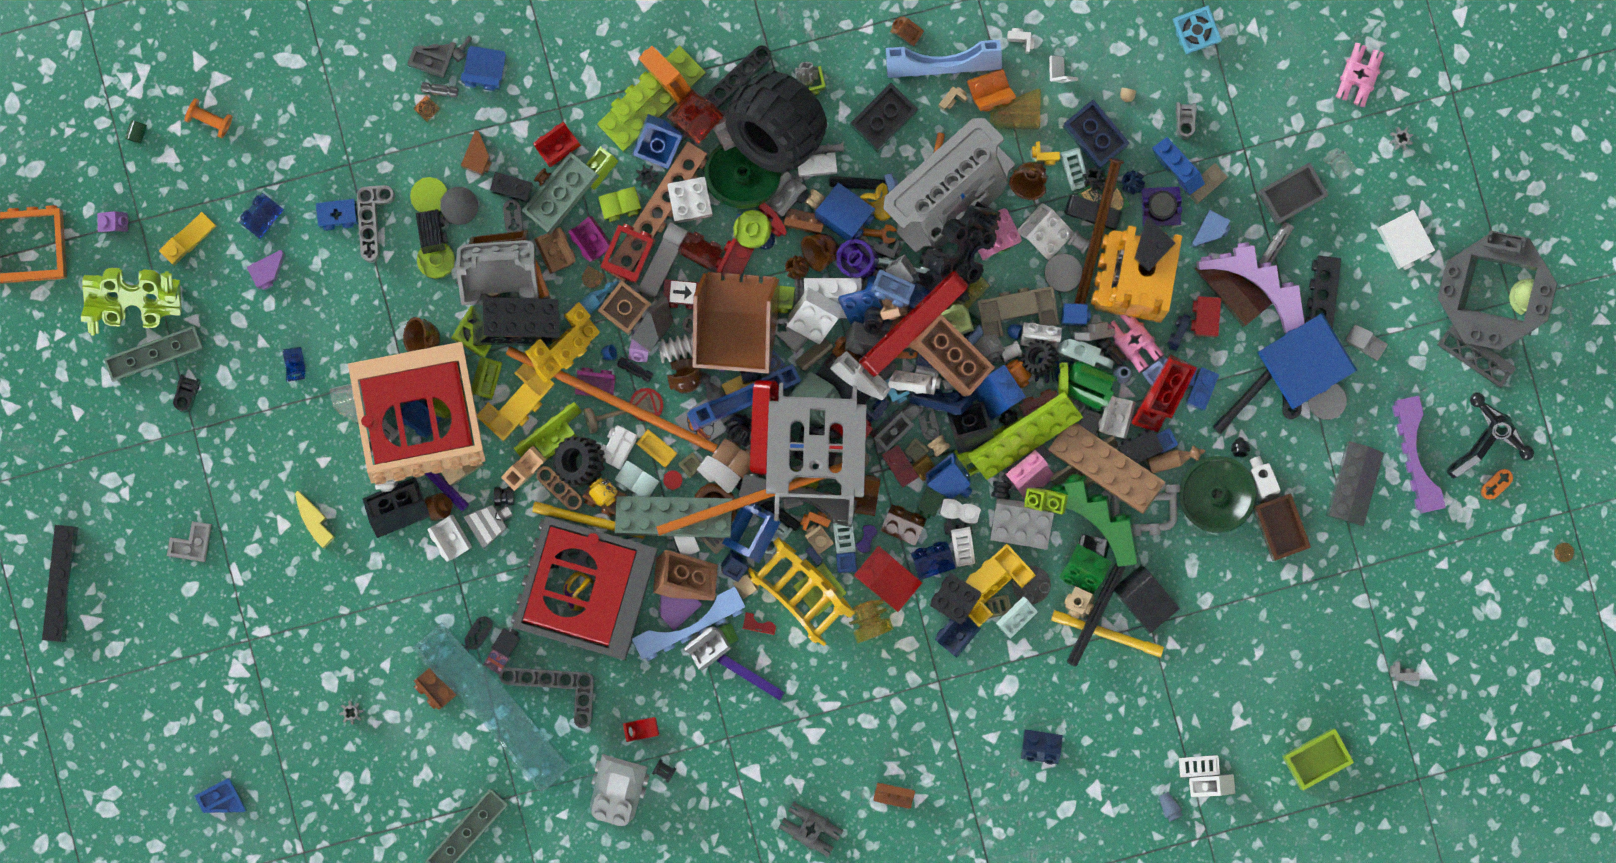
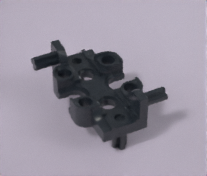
M977 201L975 206H967L962 218L948 220L943 226L941 234L948 238V242L957 244L956 253L949 258L932 254L928 264L930 270L926 273L916 272V274H913V282L922 285L931 292L951 272L957 271L969 285L956 300L962 303L969 300L970 296H968L967 290L970 283L977 282L984 271L983 264L974 262V255L980 249L990 250L994 247L997 239L995 230H999L997 220H1001L1000 212Z

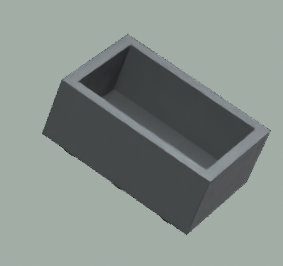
M1310 162L1257 192L1276 226L1329 196Z

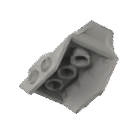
M602 754L601 761L597 760L594 770L598 774L594 773L591 783L595 785L590 802L593 817L617 826H624L634 819L639 800L644 798L646 787H643V785L647 786L650 775L646 774L648 766L638 765Z

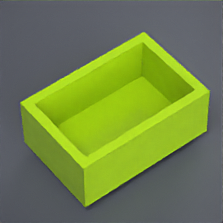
M1334 728L1282 755L1298 787L1303 791L1354 763Z

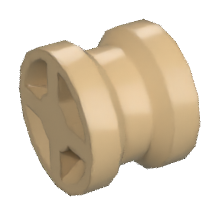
M811 189L810 195L804 203L816 211L825 200V197L818 191Z
M943 434L927 445L929 449L934 451L936 458L951 447L950 443H946Z

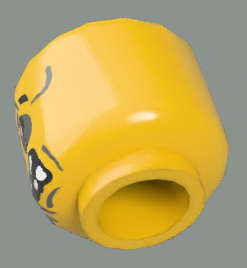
M600 478L589 486L591 488L589 495L598 506L605 504L608 507L616 501L615 496L618 491L609 479Z

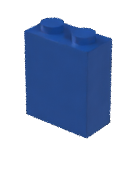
M837 183L816 209L815 218L846 241L859 240L864 233L863 229L865 226H870L873 223L875 208L840 183Z

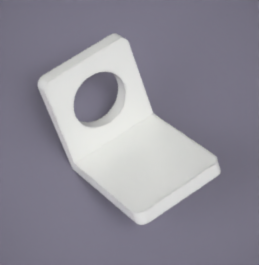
M1049 57L1051 82L1066 83L1078 81V77L1064 75V57Z

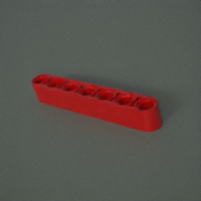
M956 271L951 272L860 360L859 364L872 377L878 375L967 289L969 284Z

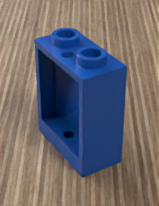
M751 504V506L747 505L740 508L731 525V538H725L722 544L760 563L781 522L774 521L773 513L767 510L763 513L761 512V507ZM753 514L765 520L748 549L738 542Z

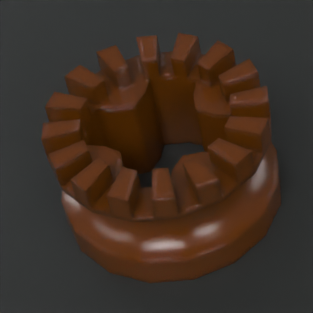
M543 168L534 178L535 182H539L540 187L551 176V173L546 172V168Z

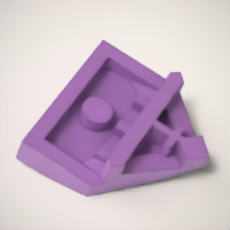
M660 595L658 611L661 618L674 631L702 604L697 599L670 598Z

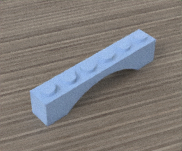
M1000 40L980 41L964 52L943 57L922 55L906 47L885 48L888 78L918 77L920 75L946 73L956 74L960 72L973 73L1002 69Z
M733 587L719 594L708 613L692 626L674 632L648 630L632 638V641L642 660L646 658L649 661L658 656L657 652L661 650L667 652L675 648L674 643L681 641L683 644L692 639V634L698 632L700 635L708 626L714 623L718 626L726 622V617L732 615L734 618L744 613L742 609L745 608V605L736 587Z

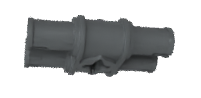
M793 801L788 812L801 818L802 826H797L784 817L782 823L785 825L780 823L778 828L793 836L794 841L797 840L809 847V850L815 849L828 858L830 855L829 851L832 852L834 846L819 839V834L824 832L838 841L840 838L838 834L842 835L844 830L830 823L828 818H824L814 812V809L808 810L796 803V801ZM814 822H816L814 827L816 832H811L808 836H806L808 831L806 826H811Z

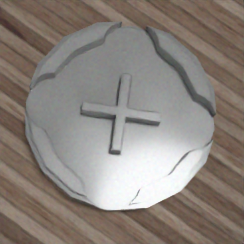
M1058 254L1052 257L1046 264L1044 271L1045 280L1049 286H1053L1055 291H1071L1080 283L1082 266L1072 255Z
M1334 384L1326 392L1319 393L1309 399L1308 406L1310 411L1318 418L1331 420L1343 413L1347 397L1344 390L1338 384Z

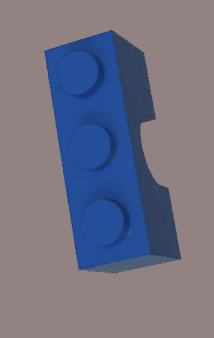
M1168 137L1152 148L1159 163L1167 171L1171 170L1178 183L1189 195L1205 184L1198 169Z

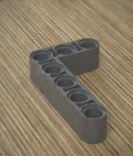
M504 668L501 670L499 679L505 685L576 689L574 723L578 728H586L591 724L594 677L590 673L524 668ZM506 671L513 673L514 677L510 682H506L503 678ZM525 672H530L533 675L530 683L523 681L522 677ZM545 673H549L552 676V681L549 684L542 682V676ZM564 674H568L571 677L569 685H563L561 682V677ZM584 675L588 676L591 680L587 687L582 686L580 683V679ZM581 695L589 697L588 705L582 706L579 703ZM580 714H585L588 717L587 724H579L578 716Z

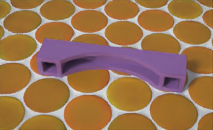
M1415 396L1397 400L1394 402L1392 410L1394 417H1397L1399 422L1397 424V431L1399 436L1402 435L1403 439L1401 448L1408 460L1405 462L1407 472L1411 473L1412 477L1410 486L1412 492L1415 491L1417 499H1414L1416 510H1419L1421 514L1446 508L1441 488L1434 484L1426 475L1417 455L1416 436L1423 416L1420 397Z

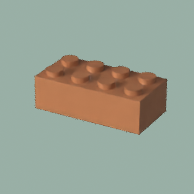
M942 314L910 343L962 396L971 395L995 368Z

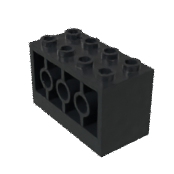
M482 297L472 307L473 345L532 346L537 339H541L546 346H549L559 338L558 299Z

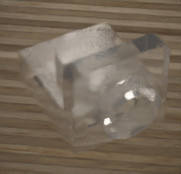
M1339 148L1329 151L1323 159L1342 181L1357 169L1346 152Z

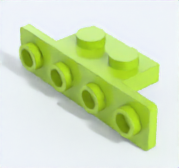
M575 402L567 405L563 411L551 417L546 424L537 428L533 434L520 441L514 447V450L522 457L534 446L548 460L556 453L554 451L556 448H559L558 444L560 442H564L565 438L576 436L568 423L582 413L581 409Z

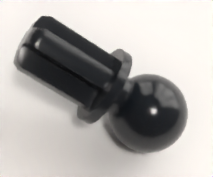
M1101 338L1096 341V347L1101 349L1102 352H1107L1105 354L1106 357H1110L1118 366L1124 364L1126 357L1117 349L1116 345L1111 346L1109 338Z

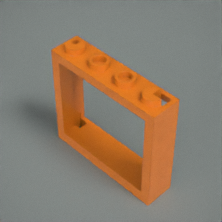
M56 205L46 206V209L38 210V207H27L26 211H19V208H9L7 212H0V219L54 216L57 270L1 273L0 283L67 279L63 210L57 208Z

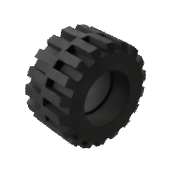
M576 436L565 438L564 442L558 444L559 448H556L554 451L556 456H553V460H555L553 468H556V475L560 476L559 479L567 484L588 486L596 482L597 477L600 478L602 476L601 471L605 469L603 463H606V458H603V455H605L604 450H600L601 445L596 444L597 441L590 438ZM581 452L583 460L582 465L578 470L576 467V458L578 454Z

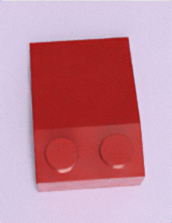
M880 546L874 550L854 575V577L897 612L901 610L922 584L919 579Z

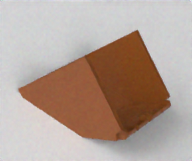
M703 273L693 296L692 367L769 373L778 318L779 279L777 277L763 276V284L759 283L760 276L744 275L743 282H740V274L725 273V281H721L722 273Z

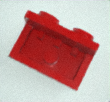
M564 122L556 125L551 131L539 137L533 143L549 167H552L570 152L581 146Z

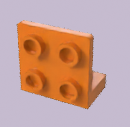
M1003 68L967 81L973 102L980 111H990L994 109V106L1009 104L1016 98L1015 93L1009 87Z

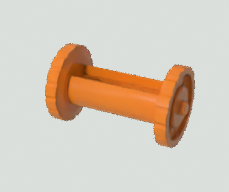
M195 98L191 102L184 120L189 123L193 118L219 129L218 137L223 138L231 125L233 116L227 114L222 119L199 108L200 101Z

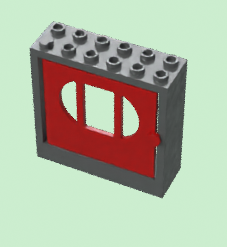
M545 516V520L541 519L538 530L541 531L540 536L535 538L533 549H535L534 557L530 556L528 561L529 574L524 575L522 586H524L523 594L519 593L516 604L519 605V608L512 615L511 623L514 624L513 628L626 660L658 549ZM550 525H554V526L561 527V528H564V529H567V530H571V531H574V532H578V533H581V534H585V535H588V537L581 536V535H578V534H574V533H571V532H568V531H564V530H561V529H557V528H554V527H550ZM599 539H602V540H605V541H609V542H612V543H615V544H619V545H622V546H626V547H629V548L636 549V550H637V553H636V551H633V550H629V549H626V548H622V547H619V546H616V545H612V544H609V543H605V542L599 541ZM566 549H581L592 556L598 569L594 570L556 559L555 556ZM556 564L596 576L590 600L586 602L545 590L551 565ZM543 596L585 607L586 610L574 617H561L549 610ZM522 621H523V622H526V623H530V624L536 625V626H540V627H543V628H547V629H550V630H554V631H557V632H560V633H564V634H567V635H571V636H574V637H578V638H581V639H584V640H588V641H591V642H595V643H598V644H602V645H605V646H609V648H605V647L598 646V645H595V644H591V643H588V642H584V641H581V640H578V639H574V638H571V637H567V636H564V635H560V634H557V633H554V632H550V631H547V630H543V629H540V628H536V627H533V626H530V625H526V624H523Z

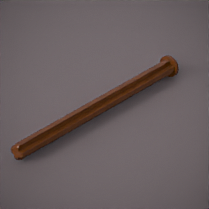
M1109 158L1111 163L1074 304H1085L1120 166L1124 164V161L1120 159Z

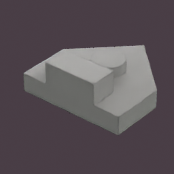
M1108 322L1091 323L1088 326L1081 327V330H1073V337L1079 341H1090L1115 335L1114 328H1108Z

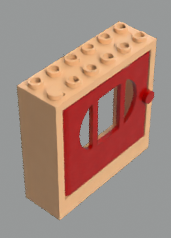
M462 342L348 364L367 473L371 484L381 485L388 480L401 481L408 476L421 477L425 475L424 473L432 472L437 474L443 472L444 469L458 470L465 465L478 466L485 462ZM457 362H459V364H460V370H461V375H462V380H463V385H464V391H465V396H466V401H467V407H468V412H469V417H470V422H471V428H472V433H473V438H474V444H475L474 446H473V443H472L471 432H470V427H469V422H468V417H467V411H466V406H465V401H464V395H463V390H462V385H461L460 374H459V369H458V363H457ZM358 381H360V385H361L362 396H363V401H364V407H365V412H366V415H365V416H364V411H363V406H362V400H361V395H360V389H359ZM433 398L445 403L451 412V426L448 433L442 439L439 436ZM426 399L434 441L408 446L400 404ZM392 406L395 408L401 441L400 447L392 444L386 438L382 428L383 418ZM366 427H368L375 465H373L372 455Z

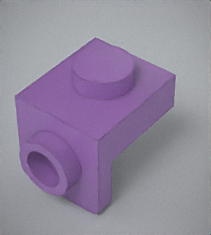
M117 211L97 213L98 232L128 231L127 213Z

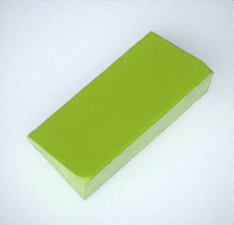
M601 146L586 163L589 168L599 175L590 186L593 190L601 184L618 163V160Z
M485 357L479 358L472 384L473 395L493 399L502 362Z

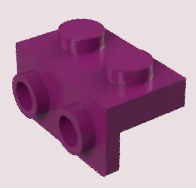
M589 216L578 226L568 231L571 235V240L578 245L583 257L589 262L603 256L611 243L593 216Z
M582 368L581 371L577 370L578 379L614 395L616 376L612 375V371L601 370L600 373H595L591 368ZM575 388L576 395L592 396Z

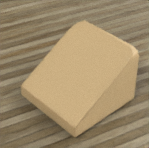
M750 573L741 577L739 582L735 581L733 583L743 599L759 589L750 580Z

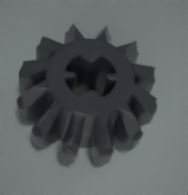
M738 414L733 416L727 424L725 430L728 433L727 437L736 442L739 447L741 445L745 447L751 445L752 418L749 419L746 415L741 416Z

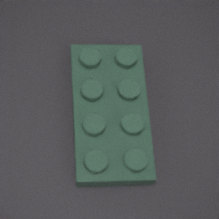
M570 152L522 209V212L551 235L599 175Z

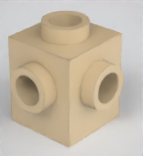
M1075 586L1072 594L1069 593L1064 604H1066L1065 607L1069 611L1068 614L1077 619L1080 616L1085 619L1086 615H1090L1094 607L1092 603L1095 598L1093 594Z

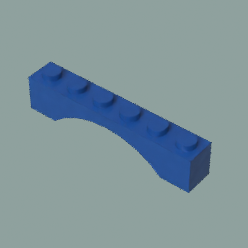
M793 364L760 379L776 381L778 386L779 383H783V392L797 386L801 382ZM754 383L691 409L687 416L694 431L752 406Z

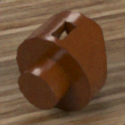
M437 493L424 499L431 521L447 518L450 515L453 503L445 494Z

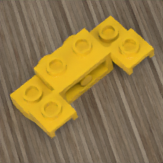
M580 302L576 303L571 310L564 314L572 326L571 328H568L549 347L541 339H537L525 351L532 361L537 375L543 382H548L561 369L564 368L566 370L574 364L573 360L577 356L581 357L587 351L586 347L600 333L589 319L591 315Z
M524 363L514 373L524 384L499 411L488 402L477 414V418L503 441L519 425L523 427L530 419L528 415L532 411L536 412L542 406L541 401L555 385L551 380L543 382L537 375L536 369Z
M1008 544L1001 548L991 559L986 560L981 568L970 574L965 581L981 592V597L969 614V617L978 627L993 615L984 604L1004 585L1013 579L1023 588L1036 576Z

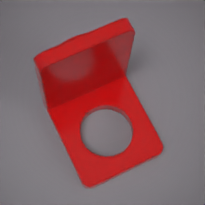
M656 717L623 723L626 742L659 736ZM629 727H631L633 731L632 737L629 734Z

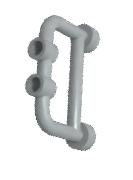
M1180 484L1165 485V493H1158L1153 500H1169V521L1167 523L1133 524L1135 536H1142L1141 532L1148 531L1149 535H1161V531L1170 530L1175 526L1177 522V492H1180ZM1107 491L1112 496V517H1114L1116 514H1120L1119 502L1124 501Z

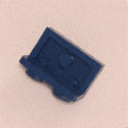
M968 617L963 624H958L954 620L949 619V623L939 630L935 640L957 658L981 628Z
M1024 730L1020 758L1029 762L1039 761L1049 765L1059 764L1063 735Z

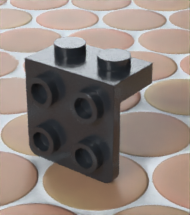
M950 573L943 580L942 587L938 593H935L930 606L958 624H963L981 597V592Z

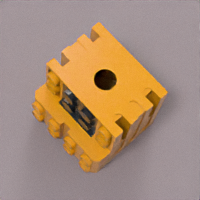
M1128 226L1126 231L1113 230L1109 235L1104 234L1101 243V249H1104V252L1099 256L1097 266L1104 271L1098 272L1095 277L1094 286H1097V290H1094L1092 294L1091 305H1094V308L1100 312L1131 316L1137 319L1161 323L1170 309L1182 235L1175 234L1172 240L1175 242V245L1148 272L1134 259L1141 235H1135L1136 227Z

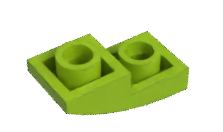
M1028 487L1024 507L1038 511L1047 510L1062 515L1066 510L1068 495Z

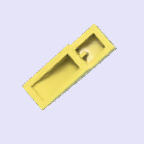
M297 491L295 496L301 517L313 538L322 548H325L335 538L322 525L327 518L300 491Z

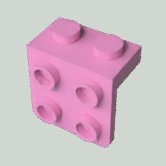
M1005 208L998 210L1001 220H997L999 230H995L997 239L994 247L990 250H978L982 260H986L999 251L1017 245L1022 241L1008 210Z
M1034 450L1006 473V476L1025 499L1028 487H1044L1051 481L1050 478L1053 476V472L1047 466L1048 463Z

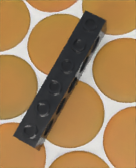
M1318 255L1316 260L1312 261L1311 271H1314V278L1310 279L1309 290H1312L1311 298L1308 297L1307 309H1310L1309 317L1306 316L1305 323L1316 317V310L1321 309L1333 329L1341 258ZM1324 271L1329 274L1328 281L1321 280V272ZM1323 290L1326 292V300L1318 298V291Z

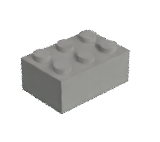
M997 497L990 540L1047 550L1054 512L1047 510L1038 511L1024 507L1025 502Z

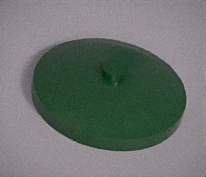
M720 144L711 152L706 161L705 180L710 193L719 202L733 208L746 209L765 203L776 193L781 181V172L776 173L759 167L749 160L736 146L725 151L722 144ZM768 146V151H769V152L773 151V150Z
M1212 456L1198 461L1187 471L1181 482L1179 498L1184 514L1195 526L1211 533H1225L1238 528L1250 517L1256 504L1257 489L1252 475L1240 462L1229 457Z

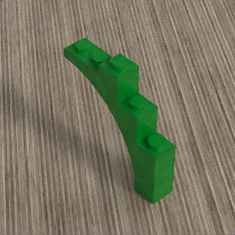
M1071 475L1066 479L1065 486L1058 484L1051 486L1049 489H1044L1068 495L1066 508L1086 517L1099 528L1115 554L1118 567L1137 564L1139 558L1131 515L1120 513L1112 517L1108 495L1095 494L1091 496L1092 498H1089L1085 476Z

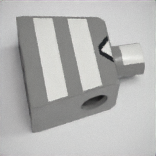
M494 505L466 515L464 519L481 546L485 549L508 529L504 521L513 516L508 506L497 511Z

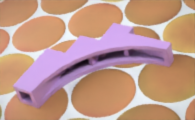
M1249 242L1237 244L1238 247L1233 248L1234 256H1231V253L1220 254V258L1212 259V256L1201 257V261H1196L1197 269L1226 270L1242 275L1255 283L1274 304L1284 333H1288L1289 330L1296 329L1304 324L1299 285H1294L1293 282L1282 283V287H1280L1277 265L1265 262L1260 263V267H1257L1255 246L1249 245Z

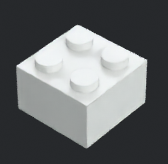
M808 287L789 313L787 327L820 344L839 319L841 305Z

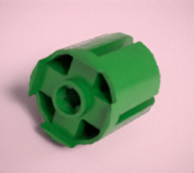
M1076 361L1068 369V397L1102 411V406L1107 407L1114 393L1112 391L1113 380L1117 382V376L1083 361Z

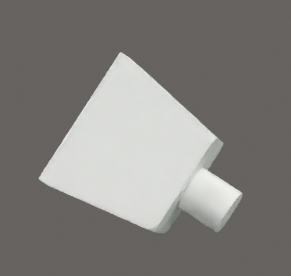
M1261 456L1250 459L1253 468L1250 474L1255 481L1260 504L1278 498L1280 487L1270 464H1263Z

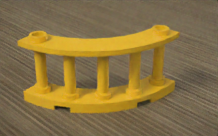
M778 537L773 542L777 548V553L758 573L749 568L750 580L757 586L761 585L777 598L809 633L808 638L812 642H819L825 646L826 642L821 636L839 615L842 616L844 614L851 618L855 612L844 597L840 599L835 593L837 589L806 558L802 560L795 554L796 550ZM782 558H788L793 562V566L775 585H772L764 577ZM802 570L809 577V581L789 600L780 590L798 571ZM814 586H818L824 592L823 597L804 615L796 605ZM829 601L832 602L835 606L833 612L816 629L810 621Z

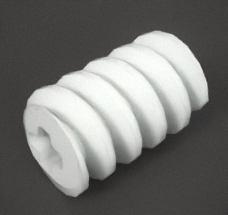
M691 333L690 339L684 334L682 341L679 336H676L675 342L669 337L667 344L664 339H661L659 351L662 364L665 362V357H667L669 362H672L673 356L678 361L680 354H682L684 359H687L688 353L693 358V333Z

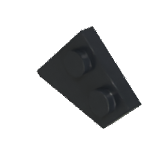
M1147 218L1134 259L1149 272L1175 245V242L1151 219Z

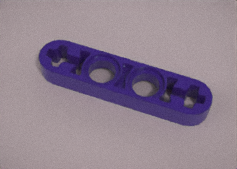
M723 654L717 659L718 663L776 699L781 700L785 694L784 691Z

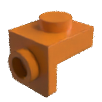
M818 511L817 514L809 512L808 515L804 514L800 525H803L802 530L806 531L810 521L828 528L831 521L822 512Z

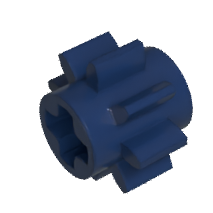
M1134 170L1127 172L1122 177L1121 183L1125 185L1122 189L1132 195L1140 193L1145 186V182L1142 180L1144 175Z

